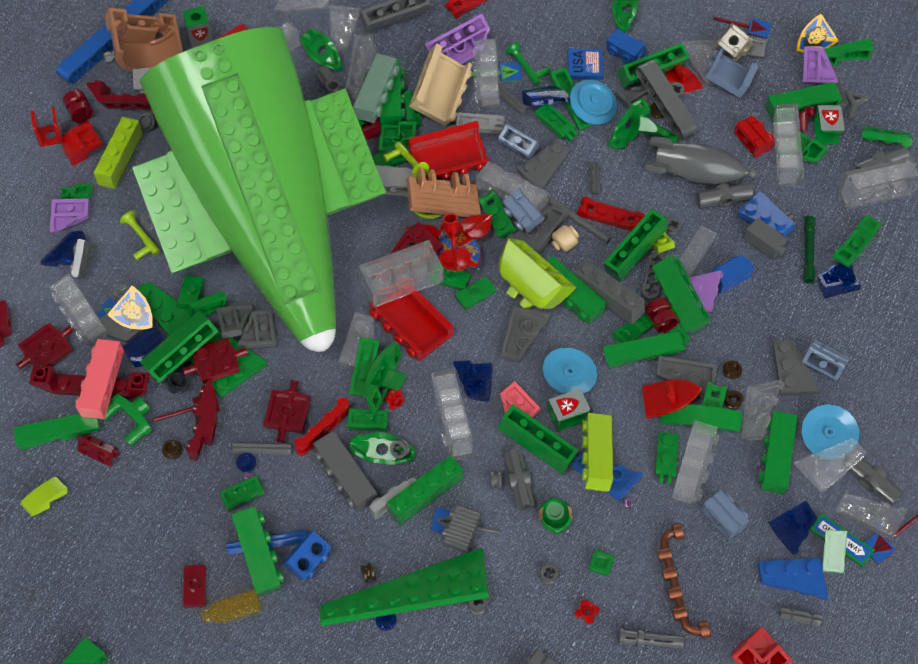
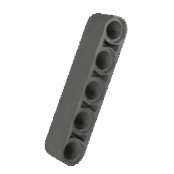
M651 59L638 66L636 74L672 131L678 136V139L683 140L697 132L694 120L658 64Z

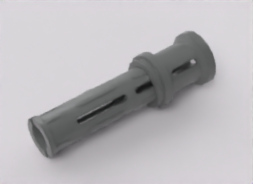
M619 627L618 646L624 644L635 645L636 648H640L646 645L683 649L684 636L647 633L639 628L637 630H627ZM654 639H658V640H668V641H671V642L656 641V640H654Z

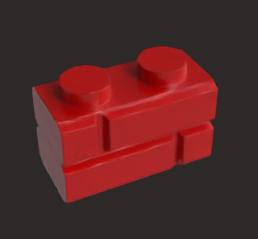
M753 115L736 124L734 134L755 158L772 149L775 141L773 134L767 132L763 123Z

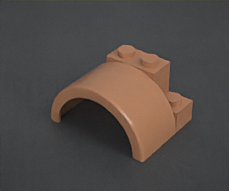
M108 9L105 15L107 31L111 32L116 62L124 70L133 73V69L154 67L164 60L183 52L176 15L159 13L157 17L127 14L126 9ZM157 32L164 35L163 37L155 40Z

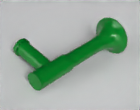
M515 42L511 44L505 53L507 55L512 54L518 60L534 86L541 83L539 78L550 74V67L547 66L542 70L534 72L520 53L521 43Z

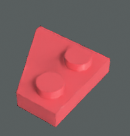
M515 381L500 393L505 413L512 404L532 418L541 411V408Z

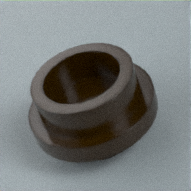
M731 360L723 365L722 372L729 379H737L741 376L742 367L737 361Z
M168 440L162 447L163 455L167 459L178 458L183 450L181 443L176 440Z

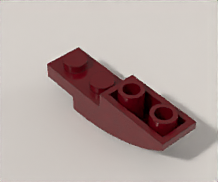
M207 380L206 385L202 386L199 394L201 398L199 403H195L192 412L195 416L196 424L193 429L194 437L188 441L186 451L188 452L189 459L193 461L198 460L204 444L212 446L215 437L218 412L215 391L211 380Z

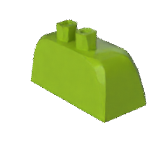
M508 238L500 256L498 270L501 277L510 284L507 294L515 299L520 294L523 296L519 303L523 308L530 309L533 305L540 309L554 308L577 288L525 241Z

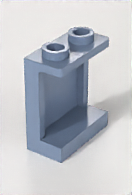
M722 47L719 51L716 49L711 56L712 60L709 61L705 68L707 70L705 78L741 98L749 88L758 65L752 62L747 69L722 54L724 51Z

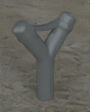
M847 90L845 95L850 104L847 120L851 122L855 118L857 107L866 103L870 97L868 95H856Z

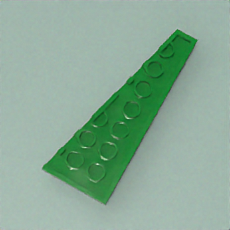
M146 282L137 288L147 299L151 307L153 319L168 337L189 319V309L178 308L177 300L150 282ZM215 327L219 332L203 346L226 338H222L221 330ZM229 337L231 346L235 351L239 350V342ZM247 349L249 355L238 358L240 372L212 381L214 391L220 398H223L267 367V362ZM193 355L188 358L192 364L194 362Z
M483 548L320 605L321 625L327 626L489 598Z

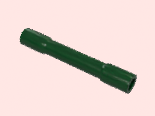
M806 216L804 218L805 256L803 282L812 284L815 282V217Z

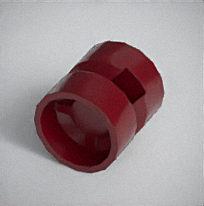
M72 90L64 95L63 103L73 122L83 123L91 119L93 109L82 90Z
M664 297L652 300L645 308L647 316L658 333H667L679 323L677 315L671 310V305Z

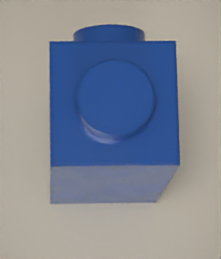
M616 29L607 39V51L612 55L618 56L625 63H631L645 57V44Z
M743 254L738 257H732L727 263L713 268L712 272L720 270L723 272V277L718 285L720 294L751 278L754 267L752 262Z

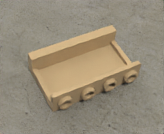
M436 43L428 53L409 107L446 126L449 122H453L457 116L456 109L460 106L462 102L461 95L467 88L465 83L471 76L472 71L470 69L472 64L468 63L464 66L442 54L443 46Z

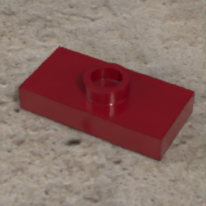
M206 565L184 566L183 607H205Z

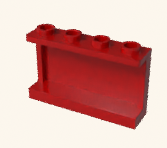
M478 120L409 138L407 143L410 154L418 163L425 162L429 165V170H435L436 179H450L453 172L463 175L468 174L469 170L473 169L480 171L487 168L486 166L490 162L489 158L486 157L478 131Z
M405 277L398 280V287L376 304L373 301L369 303L370 316L374 320H378L382 328L387 333L390 332L398 345H403L411 358L415 357L418 362L454 335V326Z

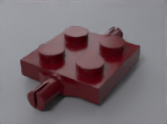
M47 323L18 344L19 349L25 356V358L16 363L19 370L29 363L31 365L53 366L71 353L73 349L65 337L74 332L72 326L69 325L62 331H59L50 323Z
M229 338L200 347L192 354L194 365L183 368L185 376L197 372L202 384H206L207 380L215 381L240 372L238 358L249 355L248 350L245 347L235 351L230 344Z
M294 380L290 381L289 390L280 391L272 389L263 425L264 428L276 429L278 431L276 441L279 443L284 442L286 432L303 434L311 395L301 394L296 391L299 384L297 380L295 382Z

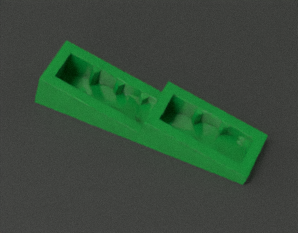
M868 38L825 48L830 63L837 66L838 61L870 60L874 48L872 39Z
M564 67L550 72L548 79L578 131L595 126L581 120L571 108L569 98L571 90L575 85L567 68Z
M678 331L603 346L607 365L609 369L643 359L650 361L657 359L659 356H667L685 351L681 332Z
M80 414L14 427L16 446L24 451L58 439L64 442L101 429L98 418L81 417Z

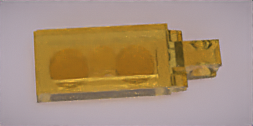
M252 590L211 604V608L201 611V616L204 623L214 620L215 623L221 622V624L261 612L262 609L256 591Z

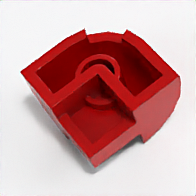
M88 120L67 131L62 140L63 151L72 166L88 159V153L103 146L102 141Z
M761 626L746 640H742L731 653V657L737 664H791L793 662L780 645Z

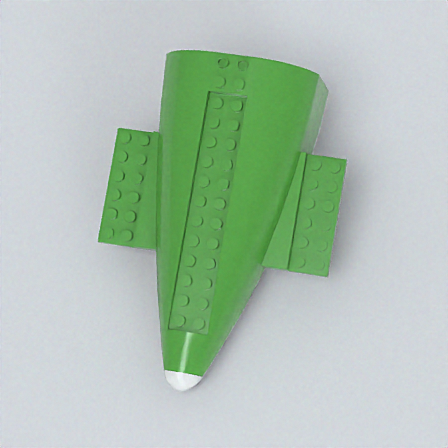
M277 27L254 28L234 33L179 53L157 64L146 72L139 82L172 151L167 152V155L132 167L172 274L233 252L254 284L297 340L309 350L316 352L327 350L333 343L336 332L333 258L328 215L386 194L346 88L312 101H305L283 29Z

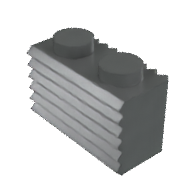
M457 504L456 509L452 508L448 518L451 522L448 528H444L441 536L444 546L462 553H468L481 518V512Z

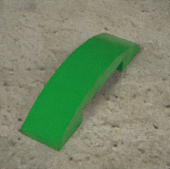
M866 214L856 230L837 249L832 258L847 267L851 266L871 242L882 226V223Z
M393 342L379 354L367 374L365 396L373 413L376 412L382 400L379 388L388 369H396L402 357L398 342Z
M688 404L678 411L661 415L660 425H690L720 428V431L740 432L742 412L719 407Z

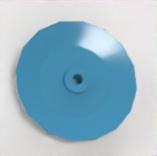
M583 80L577 83L571 90L569 98L571 108L576 116L584 122L592 125H603L610 122L616 115V97L603 83L595 80Z
M559 348L551 351L545 358L542 367L544 378L549 386L562 394L581 389L583 394H585L594 387L598 376L596 365L592 359L582 351L574 348Z
M827 404L817 406L808 412L802 422L801 435L805 446L812 454L821 459L833 461L843 459L854 451L859 441V428L850 412L840 406Z

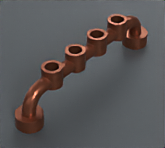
M681 523L672 524L671 529L666 530L661 535V549H657L659 561H664L666 568L662 569L664 581H669L671 588H667L669 600H674L676 608H672L674 620H680L683 630L688 634L700 635L701 639L710 638L707 621L698 622V627L691 626L688 621L687 610L684 606L681 588L668 545V540L671 537H674L675 540L684 539Z

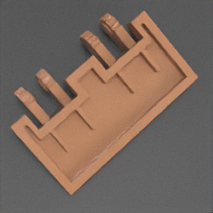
M424 168L418 169L417 181L416 177L408 176L406 182L410 211L443 215L454 213L457 216L468 218L481 215L477 185L470 184L468 174H463L462 185H460L459 175L456 172L452 173L451 184L450 181L436 180L435 170L430 169L428 172V181L425 178Z

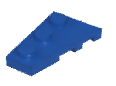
M761 191L738 211V217L750 223L759 218L783 236H786L794 229V222Z
M583 452L571 464V467L581 475L583 468H585V464H582ZM613 464V482L610 491L606 493L620 501L642 478L643 473L639 471L635 473L627 470L624 465L619 464L616 466Z
M821 558L758 562L760 583L762 585L782 590L788 589L800 592L802 595L816 596L822 600L828 599Z

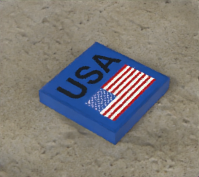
M568 48V72L571 78L603 80L602 49Z

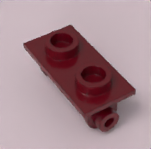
M91 435L78 437V452L109 467L113 466V458H117L120 453L117 447L107 443L101 447L102 441Z

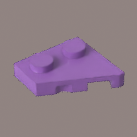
M804 47L803 82L838 83V78L824 47Z
M52 199L51 235L89 219L90 200Z
M721 270L689 278L707 313L712 312L714 306V299L719 290L718 285L723 277Z

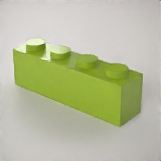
M126 117L121 118L94 171L98 185L112 189L116 188L143 134L138 120Z
M588 413L586 421H582L581 432H585L581 447L585 448V452L582 454V464H585V468L582 470V481H585V489L609 492L613 482L612 415Z

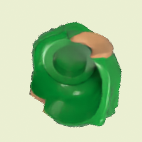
M551 497L539 507L538 518L547 531L558 535L570 526L573 519L572 509L566 501Z

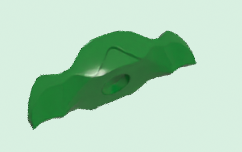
M639 0L613 1L612 13L618 28L624 33H627L636 16ZM627 6L632 7L629 11H623Z
M311 28L300 37L305 52L312 60L329 69L342 71V63L338 51L324 33ZM325 46L326 52L319 55V49Z
M639 98L625 110L615 125L612 136L607 143L608 147L614 149L625 148L630 141L640 134L641 117L646 118L651 112L649 105L643 98ZM630 119V125L626 128L625 123Z
M373 432L356 435L349 442L351 452L372 463L383 465L399 464L410 461L417 455L415 448L409 443L410 452L408 455L400 459L393 457L390 452V446L399 438L388 433ZM379 444L387 445L388 452L385 455L377 453V446ZM396 447V449L400 450L401 452L404 450L403 447Z

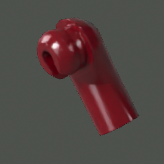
M807 106L798 115V131L807 130V120L817 113L815 107Z

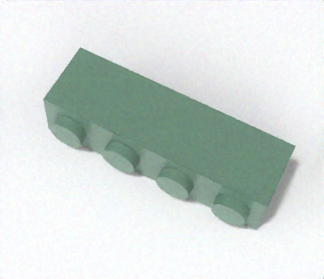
M376 53L353 106L357 119L375 123L376 118L380 117L382 104L387 101V92L392 89L393 78L399 72L397 58Z

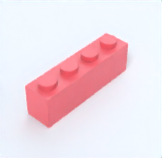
M97 339L96 345L92 347V358L86 367V378L81 383L80 397L76 399V409H78L81 417L105 419L124 354L120 341Z

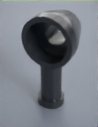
M186 362L183 368L192 366L193 364L191 362ZM183 368L180 372H172L167 378V388L172 394L179 393L187 384Z

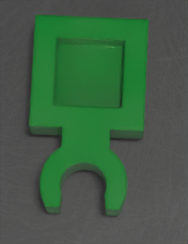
M92 183L74 184L73 188L62 187L63 194H59L60 199L90 200L94 187Z

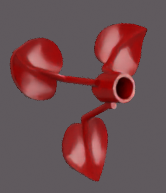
M447 213L443 216V222L440 223L439 231L433 225H423L437 239H439L443 229L448 235H451L452 249L444 250L439 256L440 264L444 268L451 271H462L468 267L471 261L470 252L464 247L456 249L454 235L460 229L463 234L467 233L473 239L487 236L491 230L492 214L472 216L460 223L456 214Z

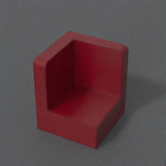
M377 118L375 123L368 122L361 129L366 141L380 137V124Z

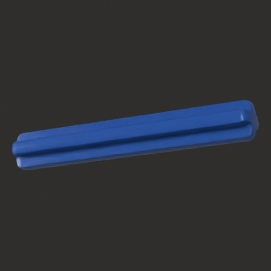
M307 530L270 535L272 542L268 543L269 547L299 543L307 534ZM240 541L226 544L229 555L243 553Z

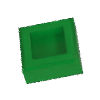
M594 550L588 571L608 577L615 556Z

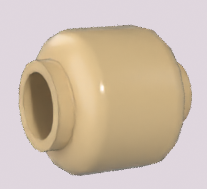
M563 225L552 233L553 241L551 244L557 251L561 250L566 253L578 244L579 235L571 225L569 227Z

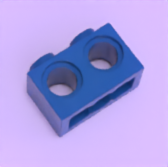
M311 531L304 536L281 564L299 580L309 579L316 572L315 567L318 563H323L330 554L328 552L332 547L315 531ZM313 543L316 544L319 549L316 555L313 554L311 551V546ZM300 559L305 562L304 570L298 568V561Z

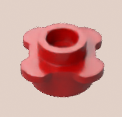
M400 389L390 391L385 398L391 411L400 407L405 400Z
M582 600L579 609L575 610V616L585 620L586 624H592L594 622L593 618L596 614H599L600 609L592 602Z

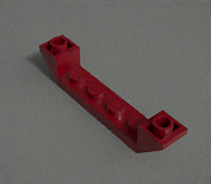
M103 81L87 82V87L94 97L107 109H151L144 94H138L137 96L130 94L115 95L111 94L112 89L105 85Z
M33 365L29 384L55 395L80 396L81 383L85 380L86 376L56 374L53 366ZM130 372L129 378H116L111 398L119 394L125 399L131 400L146 393L150 373Z

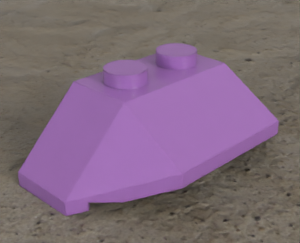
M480 14L425 43L424 46L429 53L437 43L443 46L442 54L462 64L482 53L490 28L483 14Z

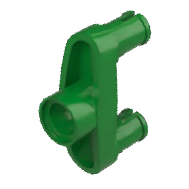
M119 394L114 395L110 399L111 402H109L104 420L107 422L116 412L123 410L136 423V427L124 437V440L132 447L144 435L147 436L152 431V428L143 417L150 410V407L139 396L132 403Z

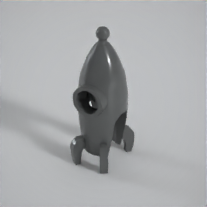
M650 138L649 145L658 148L655 163H645L644 170L657 174L670 172L684 177L691 182L701 184H720L738 180L743 176H747L750 179L757 176V171L754 168L746 169L735 157L716 147L700 143L673 144L667 138Z

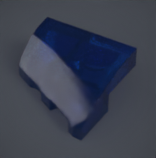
M552 85L522 91L523 103L527 106L553 104L557 101H571L570 96L564 90Z
M83 231L68 233L41 260V265L58 267L59 264L71 265L75 256L73 252L75 243H77L78 239L86 240Z
M842 263L837 266L833 264L829 267L828 271L818 275L819 287L825 299L861 290V283L853 273V265L847 267Z
M153 327L124 345L123 350L135 368L143 367L140 361L165 339L157 328Z
M470 360L454 361L453 365L458 372L467 397L477 401L490 402L493 375L492 363L473 364Z
M806 500L768 523L784 546L795 555L799 552L802 541L807 538L809 529L814 525L817 517Z

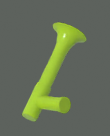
M401 142L395 144V150L383 154L386 162L398 155H402L412 165V175L416 179L419 168H424L425 176L429 171V165L425 162L418 163Z
M131 210L121 217L120 223L130 225L146 245L135 254H132L135 260L138 261L150 251L154 256L158 255L160 249L135 219L136 211Z

